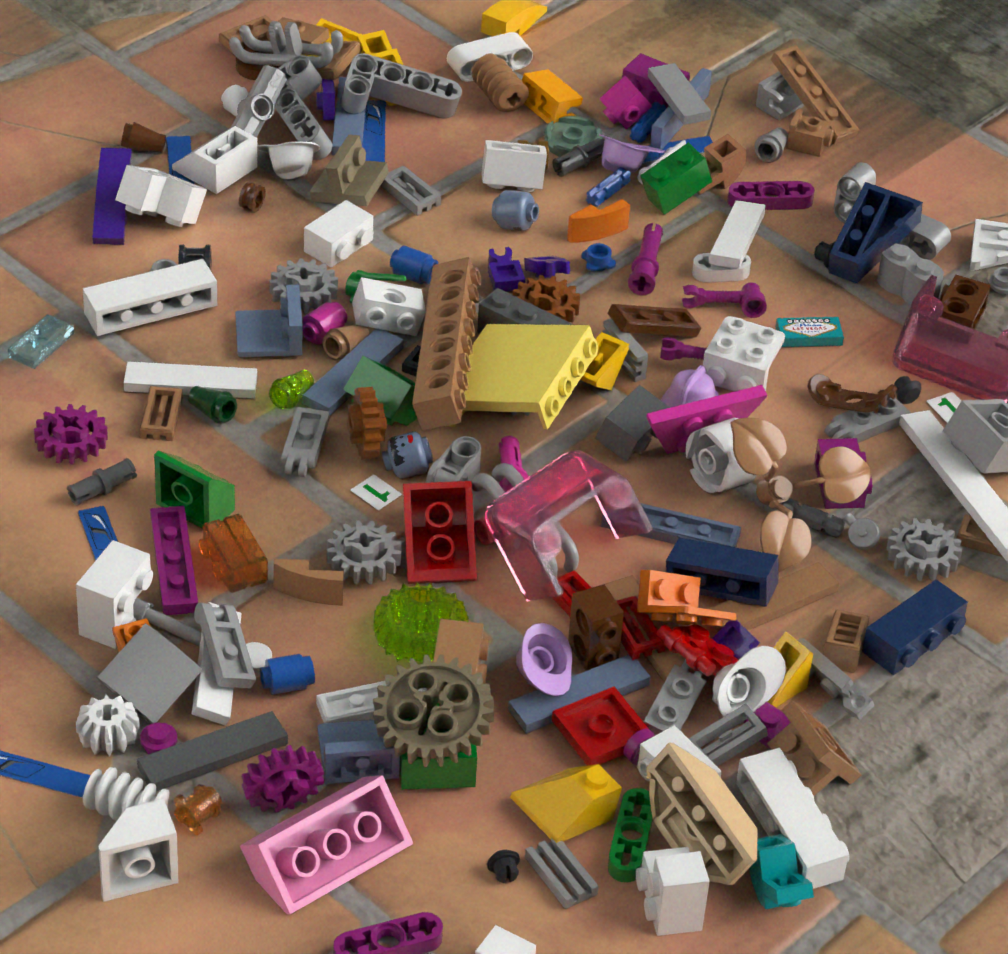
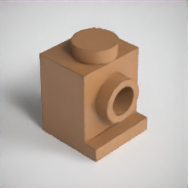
M797 109L789 126L786 149L820 157L824 147H830L834 130L830 129L829 121L821 120L818 117L803 115V110Z

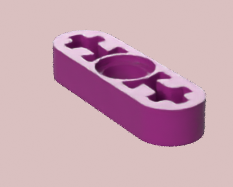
M804 181L736 182L729 187L727 203L730 207H733L736 200L764 204L765 210L807 209L813 204L815 189L810 183ZM765 194H772V195H776V196H778V197H769V196H766Z
M421 912L351 930L336 937L333 944V954H350L348 950H345L349 948L357 954H423L436 950L442 943L443 923L437 915ZM425 929L427 933H431V934H430V935H425V933H424L423 931H419V930ZM391 936L396 938L399 943L394 947H383L377 941L382 937Z

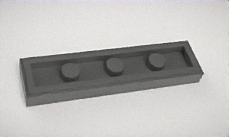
M273 711L137 758V767L146 783L155 784L156 791L270 751L273 748L288 744V734Z

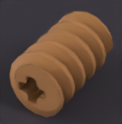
M489 53L480 57L474 63L472 68L474 82L478 84L479 88L483 90L484 94L498 110L502 112L515 111L526 102L529 90L522 80L517 77L516 73L512 71L511 67L507 65L505 60L497 58L493 53Z

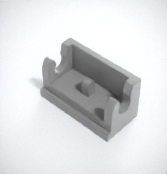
M779 71L761 81L758 85L756 107L779 121L805 106Z

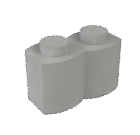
M895 243L882 252L877 282L886 291L901 296L909 305L920 310H927L935 302L939 301L944 271L933 261L920 258L908 246Z

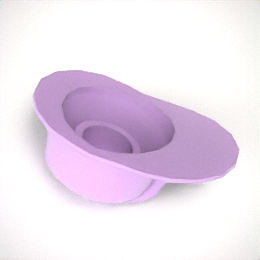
M599 134V136L605 138L602 166L613 172L622 167L626 171L629 170L631 173H634L640 168L649 152L666 153L662 149L620 142Z
M700 365L696 370H683L677 373L670 387L660 400L671 408L719 396V394L715 390L713 379L706 374L705 367Z
M545 623L533 624L526 630L522 644L516 654L517 668L528 684L541 692L551 696L564 695L569 690L571 684L572 649L569 641L560 630L552 625Z

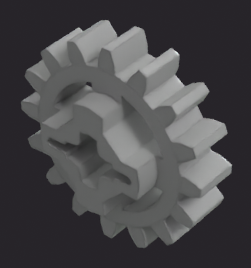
M299 258L296 264L288 260L287 267L278 265L277 272H271L269 292L272 294L273 302H279L280 298H286V285H299L301 310L304 313H308L309 309H316L326 302L331 303V299L337 298L338 277H335L333 269L327 270L326 263L318 266L314 259L308 263L304 262L303 258Z
M913 518L912 525L902 521L900 528L892 529L886 548L888 551L887 558L890 561H895L893 567L895 570L904 568V576L906 577L914 573L917 574L919 581H922L924 576H929L934 581L937 574L947 578L949 570L955 572L958 563H960L962 549L960 548L961 540L954 538V530L944 531L943 523L934 526L931 519H927L925 523H920L917 518Z
M358 520L355 527L352 528L345 523L343 524V532L334 530L332 539L327 540V563L331 564V571H344L343 580L349 576L353 577L354 584H358L360 579H366L368 584H372L375 577L384 581L386 573L394 575L396 573V566L401 564V541H396V532L387 533L386 525L375 528L374 521H370L367 526H363L360 520Z

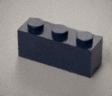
M679 537L666 560V572L701 578L699 595L767 607L778 585L779 555Z
M936 579L868 626L862 652L894 676L903 668H909L914 665L918 658L927 651L935 650L951 634L956 635L966 623L965 613L968 602Z

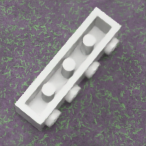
M204 259L83 288L84 314L97 336L217 306V280Z
M780 748L740 759L736 781L738 788L768 836L782 834L795 843L798 873L812 882L813 889L843 880L846 864L849 862L847 846L836 837L828 816L821 813L815 804L812 791L809 787H805L798 777L794 763L791 760H787Z

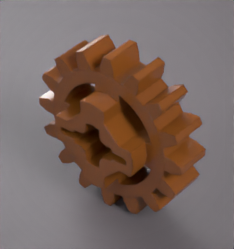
M539 275L537 280L528 277L527 284L519 282L518 289L513 290V296L568 322L573 323L575 316L579 315L580 294L576 293L575 286L567 287V280L565 279L557 282L556 276H552L550 280H545L543 275Z
M372 386L357 387L354 390L355 395H353L354 404L348 405L347 427L350 433L351 444H356L361 460L377 459L379 451H381L380 442H385L387 429L383 403L378 402Z

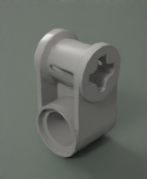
M469 436L455 439L443 455L432 464L426 483L472 481L475 475L480 474V442Z

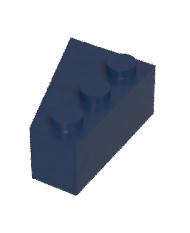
M865 182L830 252L829 274L858 283L881 261L883 251L895 243H900L921 222L923 202Z

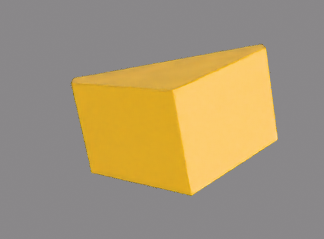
M601 332L596 337L598 343L597 355L580 380L595 387L612 390L629 350V344Z
M784 632L773 647L781 653L785 660L786 668L782 685L767 701L774 707L783 704L807 689L813 653L788 632Z

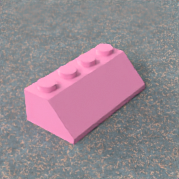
M381 775L358 779L241 844L240 848L255 880L286 914H292L414 843L385 779Z

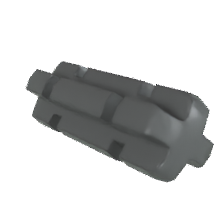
M791 498L782 503L783 506L792 511V519H801L812 529L820 532L824 529L826 530L825 534L835 538L839 537L844 530L845 522L840 517L832 515L830 518L827 512L804 503L800 506L799 501Z

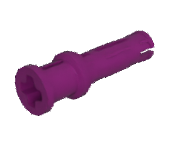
M653 223L645 226L639 256L633 260L631 265L632 273L628 278V287L633 293L638 295L650 294L656 285L654 277L657 276L659 271V263L656 259L663 236V229L659 224H656L654 231H652Z

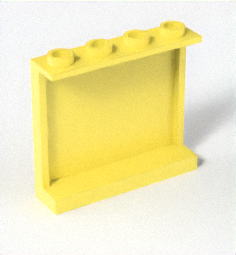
M487 324L472 345L473 354L469 355L471 371L467 372L469 388L464 392L466 408L462 409V415L465 411L538 413L543 429L548 430L586 369L597 355L598 343L593 337L590 325ZM456 424L448 425L445 427H455Z

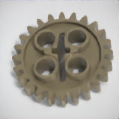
M427 654L424 655L423 664L420 665L413 658H410L409 669L406 670L398 664L396 666L397 677L386 674V686L378 685V698H373L375 710L373 712L374 724H377L378 737H383L385 748L394 746L397 758L407 752L408 763L410 764L417 757H422L423 766L427 767L430 759L436 758L439 767H441L444 763V757L447 756L454 763H457L458 752L462 751L468 756L472 755L470 744L481 747L483 745L481 734H490V722H494L493 696H490L489 683L483 684L481 672L472 675V665L470 663L460 669L457 657L450 664H446L444 655L440 654L437 662L431 663L430 657ZM443 685H446V686L444 687L443 691H441V693H440V695H439V692H440L442 686H443ZM420 688H430L427 691H418ZM456 699H462V700H464L463 702H459V703H454V702H452L453 700H456ZM408 717L416 718L412 721H403V719ZM427 728L425 734L420 736L423 733L424 729ZM440 729H449V730H450V731H448V732H446V733H438V732H437V731L440 730Z

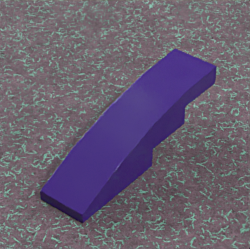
M101 148L94 209L93 244L124 245L125 225L127 224L126 204L115 199L126 165H131L132 148Z

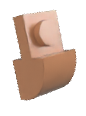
M729 134L704 147L712 183L697 192L699 195L717 184H720L724 189L727 188L738 178L744 168L746 149Z

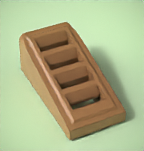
M837 609L834 612L827 633L823 655L842 671L853 673L856 671L870 616Z

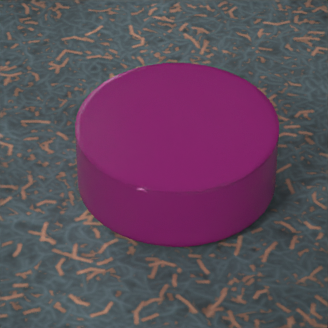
M648 728L636 732L624 747L623 753L632 764L638 765L640 744L656 735Z

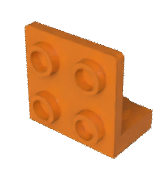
M641 570L637 612L651 614V621L672 622V617H675L676 624L697 625L698 620H701V625L722 627L723 620L736 621V613L698 608L700 577L655 570Z

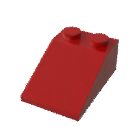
M472 481L403 484L408 584L477 581Z

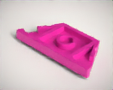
M758 385L647 413L646 417L667 454L677 451L686 452V443L692 432L734 417L738 419L747 418L767 398V393L763 385Z

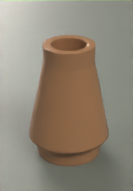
M356 324L330 329L323 338L324 350L331 358L343 359L369 335V330L366 326Z

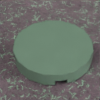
M579 116L561 117L559 122L554 124L553 121L550 122L544 131V141H548L549 151L558 157L571 152L576 145L583 146L597 138L603 139V137L599 136V134L602 135V130L599 126L597 129L593 126L594 122Z

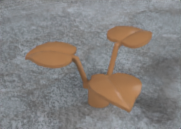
M759 418L736 419L730 422L736 461L742 470L748 474H764V480L760 481L757 485V497L761 503L769 505L771 509L776 508L779 510L769 512L764 517L760 527L762 552L779 555V573L802 561L809 553L812 543L811 533L807 524L801 519H792V511L780 503L787 501L791 497L792 490L824 483V495L829 501L839 504L854 501L866 490L870 482L871 470L869 465L855 451L847 447H834L825 451L820 458L819 471L822 477L791 484L784 476H774L778 469L775 461L781 459L787 450L786 440L780 429L771 422Z

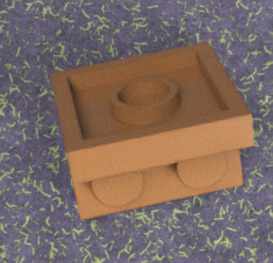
M793 700L781 709L791 723L767 744L772 750L780 748L787 760H791L794 763L798 777L805 787L810 788L813 796L838 775L850 784L862 776L823 723Z

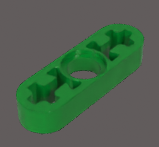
M630 789L625 792L622 798L608 860V873L619 882H632L636 880V869L641 868L643 852L647 850L653 820L649 791L646 789ZM635 805H642L640 817L633 816ZM626 830H635L642 837L631 840L625 838L622 833ZM624 852L631 854L628 866L621 865Z

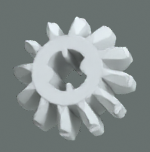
M105 694L102 700L91 697L89 705H82L80 707L79 716L76 721V732L80 737L83 748L91 747L94 755L100 751H106L109 757L113 750L124 753L127 745L135 744L138 729L140 728L139 717H137L133 703H124L121 695L115 699H109L107 694Z

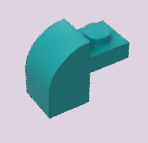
M782 834L757 839V860L749 868L755 893L761 905L765 909L794 907L800 905L801 900L814 898L812 882L798 873L795 843Z

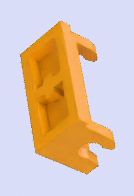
M549 69L523 74L522 82L529 90L528 98L524 104L547 124L552 121L553 124L559 122L561 117L576 116L573 113L567 114V111L571 107L582 105L583 97Z

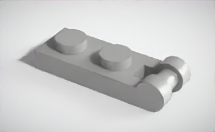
M198 603L195 607L194 618L196 623L201 626L218 687L251 688L256 681V676L235 607L227 604L212 607L210 603Z

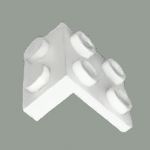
M726 317L704 353L703 366L705 367L706 374L713 379L715 386L734 392L758 385H763L766 391L769 368L784 343L785 334L773 328L761 326L741 318Z

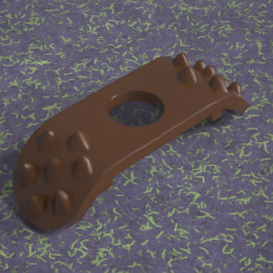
M816 374L811 377L807 385L812 398L822 406L864 413L872 411L877 413L879 406L886 407L889 398L895 399V392L897 390V387L893 384L885 390H880L878 394L842 389L840 384L833 383L823 374ZM851 399H862L861 401L854 403L846 402Z

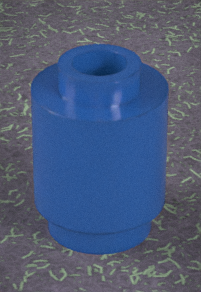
M405 245L399 250L396 249L390 259V267H392L393 274L404 275L407 280L419 284L424 282L430 284L433 265L438 264V261L433 259L432 255Z
M299 653L266 659L265 667H260V680L263 689L269 688L271 695L303 690L307 688V685L314 684L315 672L311 657H302Z

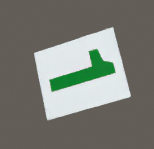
M953 392L927 400V402L948 423L961 400Z
M374 474L350 490L377 510L382 509L402 495Z

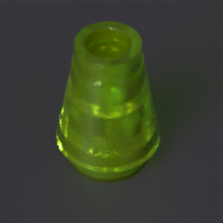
M301 370L276 379L269 390L270 400L280 409L293 408L301 400L302 395L313 386L314 378L309 371Z

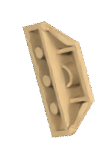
M668 743L646 767L647 778L650 779L649 796L652 820L671 848L688 847L689 852L701 851L710 882L733 885L757 860L758 829L714 769L676 744Z

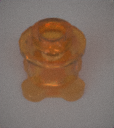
M202 784L194 787V793L187 798L182 794L174 797L176 804L175 817L180 823H184L195 835L203 832L201 826L203 822L210 817H218L222 811V799L219 793L213 787H206Z

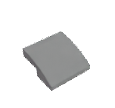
M145 623L97 676V679L117 697L121 695L123 701L132 702L135 710L152 724L156 723L203 669L173 643Z

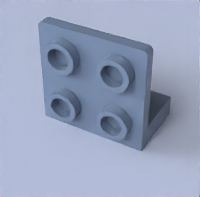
M286 285V298H280V310H245L235 312L237 354L239 357L302 355V314L299 285Z
M374 720L324 723L317 726L325 784L355 782L362 777L383 775L384 779L399 778L400 756L398 758L395 756L394 746L385 748L383 737H378L377 724H374Z

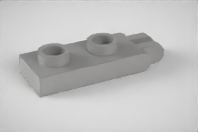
M889 398L887 406H879L877 413L873 411L864 413L849 410L835 416L831 423L826 426L824 432L829 437H832V439L857 438L859 443L900 426V416L911 412L896 398L894 400Z
M302 407L296 408L281 456V464L285 465V474L292 475L295 466L299 467L298 476L302 477L306 476L308 468L315 469L329 424V411Z
M686 659L681 667L674 664L643 721L655 735L674 725L681 730L706 683V680L701 678V671H695L694 674L688 671L689 666L686 664Z

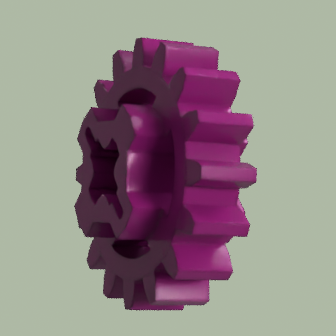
M68 404L67 410H62L56 406L54 414L44 412V420L37 419L34 438L35 443H37L38 452L44 451L46 459L55 456L56 463L60 464L63 459H68L70 465H74L75 459L78 458L85 463L87 462V455L90 454L97 457L99 456V449L106 448V440H108L107 426L105 425V418L97 416V410L86 412V406L84 405L78 410L74 409L72 404Z
M287 745L284 750L280 751L273 748L271 749V755L268 757L260 754L257 756L259 763H249L247 765L249 772L241 776L243 780L241 785L246 800H249L253 808L260 806L261 812L267 811L270 807H274L275 813L287 807L291 810L295 807L294 803L298 801L306 804L308 802L306 796L308 794L317 795L319 793L317 786L324 784L322 777L324 771L320 759H317L314 751L307 753L304 746L299 747L296 751L292 750L291 745Z

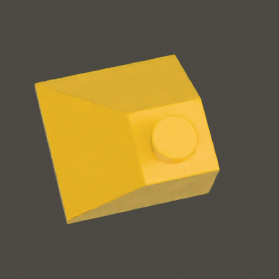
M599 764L567 768L511 792L510 798L550 839L552 838L557 843L561 840L564 842L613 820L622 787Z

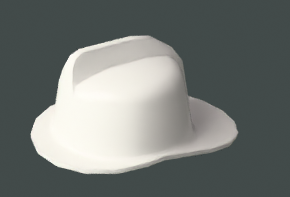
M303 141L286 142L277 145H257L258 151L269 153L273 170L282 179H294L305 176L312 167L313 154L320 149L316 143Z
M769 646L752 648L736 663L723 667L717 673L713 682L712 700L718 705V709L723 717L745 703L755 712L777 692L783 683L786 673L785 660L781 653Z

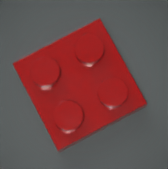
M615 686L552 711V722L587 766L601 765L623 756L627 741L636 732L648 728Z

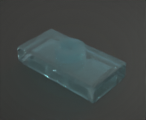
M47 314L8 348V357L35 369L74 335L73 325Z

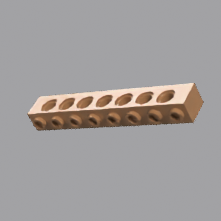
M469 257L435 264L432 268L412 402L422 431L461 423L462 409L466 408L464 392L469 388L467 372L471 371L469 355L473 354L471 337L475 336L473 320L477 319L475 303H479L477 287L481 286L479 270L477 267H472Z

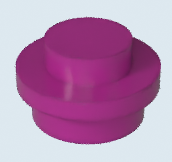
M152 723L142 730L140 742L148 754H152L176 745L177 732L169 724Z

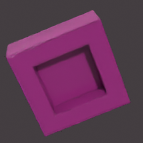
M765 702L754 713L766 726L768 734L759 742L771 749L767 743L791 722L782 711Z

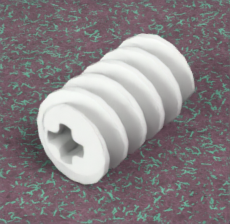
M109 767L104 775L101 769H96L91 774L83 795V805L87 809H96L99 814L109 815L113 820L117 821L126 808L141 803L164 799L168 807L170 793L168 789H162L155 796L156 785L153 783H149L142 791L143 780L141 778H135L129 785L130 775L127 772H123L116 780L117 769Z

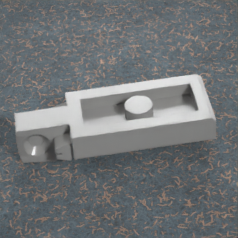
M800 638L798 641L813 653L809 677L813 674L821 680V687L832 698H836L839 695L843 699L845 711L861 720L875 706L873 700L859 689L848 675L806 639Z

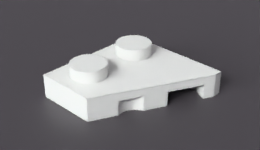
M976 219L969 270L974 271L1008 263V223Z

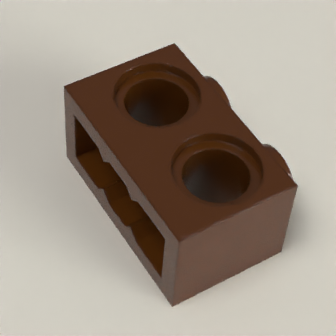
M955 274L950 286L945 284L939 300L941 303L935 302L930 316V320L934 321L932 334L968 345L987 308L991 285Z
M605 584L572 594L568 641L572 651L586 671L619 659L624 612Z

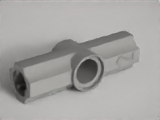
M269 65L262 67L247 98L241 100L238 104V115L231 128L236 126L257 138L265 120L271 118L274 114V103L287 80L285 73ZM254 104L257 106L258 114L254 110Z

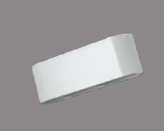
M509 32L457 45L449 51L446 59L447 63L462 81L470 82L474 81L472 78L474 63L485 54L493 53L497 58H502L514 71L526 67L532 61L533 51L518 33Z

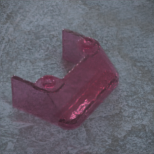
M931 275L911 303L894 348L892 357L894 366L904 372L975 399H1003L1008 404V329L1004 330L996 338L942 318L943 304L934 297L937 276Z
M581 450L564 453L492 501L486 509L485 520L526 601L555 597L564 593L548 563L549 560L559 553L562 544L561 536L555 523L594 496L616 539L648 533L653 530L630 482L621 474Z

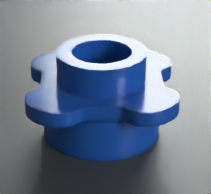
M592 244L587 250L582 252L581 257L586 260V268L590 271H603L606 268L613 269L616 266V261L611 258L612 250L605 244Z

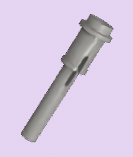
M136 597L133 604L134 618L137 621L147 618L149 623L200 647V631L155 610L152 603Z

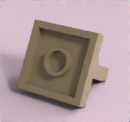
M348 134L310 190L311 201L340 204L347 200L354 205L368 206L389 173L387 162L365 161L366 152L362 148L360 135Z

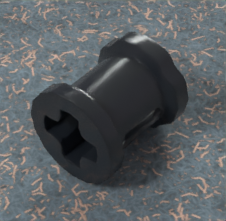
M179 244V264L204 259L211 271V245H206L205 248H186L184 244Z

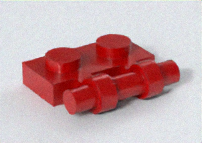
M691 624L690 626L674 627L672 630L667 625H662L657 631V636L664 641V646L669 651L679 653L686 659V664L691 669L701 671L706 676L714 675L716 677L723 667L738 661L734 657V652L729 647L714 641L709 637V631L702 626Z

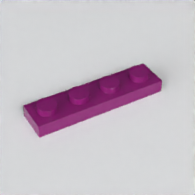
M185 507L150 508L163 614L194 613L195 607L198 604Z

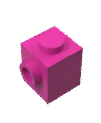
M626 76L599 98L607 107L603 113L613 124L619 121L626 130L652 107Z

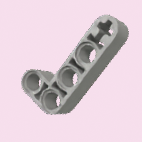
M362 53L357 54L352 59L340 104L345 111L357 114L364 111L369 96L440 118H450L457 110L462 89L453 80Z
M297 55L278 68L285 73L287 80L274 106L298 141L312 142L319 145L320 149L313 154V160H320L331 152L333 145L303 102V99L320 86L322 78L307 56Z
M856 163L838 181L834 213L844 224L864 183L876 184V173L867 163ZM921 214V222L898 244L906 245L916 252L920 258L930 260L950 242L951 233L942 222Z

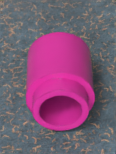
M337 302L322 304L302 318L303 336L314 344H322L323 338L330 329L345 326L348 320L345 309Z

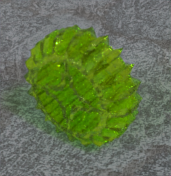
M416 582L414 587H409L403 583L400 591L391 589L388 596L381 597V601L374 611L373 631L375 632L378 646L385 649L386 655L394 654L397 662L405 658L410 663V658H413L415 661L423 663L424 655L428 654L430 660L434 659L440 619L469 622V616H467V611H465L464 601L458 600L456 593H447L445 586L436 589L433 588L432 583L428 586H420Z

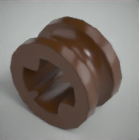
M250 181L247 182L239 195L240 207H249V210L257 212L265 200V187L261 185L256 186L255 183Z

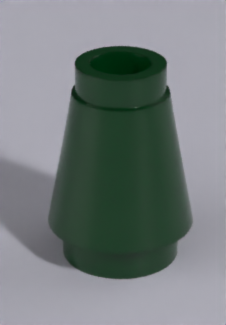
M200 386L193 387L189 392V403L214 422H228L237 411V401L230 392Z

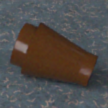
M133 122V124L125 123L121 147L132 148V151H156L163 153L166 135L159 134L136 122Z

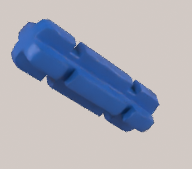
M659 102L652 103V107L632 127L630 138L638 143L643 142L648 137L647 135L652 132V125L666 110V106L664 104L661 105Z
M622 167L618 168L613 174H610L598 183L596 187H593L586 193L587 203L598 207L631 181V172L629 170L626 171Z

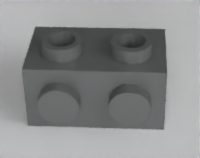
M639 385L605 418L595 439L624 461H627L635 452L641 455L650 444L652 436L657 438L647 420V413L670 407Z

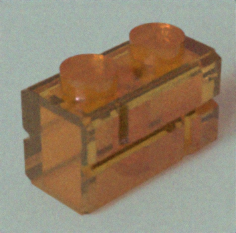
M235 514L225 517L223 521L218 519L204 524L203 539L199 540V547L203 558L211 559L213 574L217 582L223 581L231 593L246 589L249 585L254 587L266 583L268 580V560L242 515Z

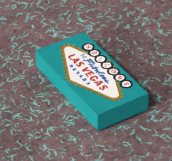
M839 317L776 319V330L785 334V340L781 347L843 345L844 335Z

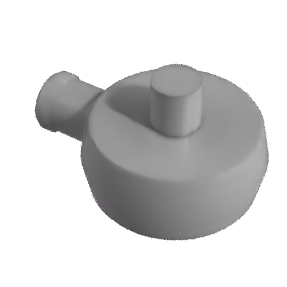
M848 512L842 518L849 526L848 538L855 548L867 550L873 548L878 543L880 529L873 520L868 518L856 519L851 512Z

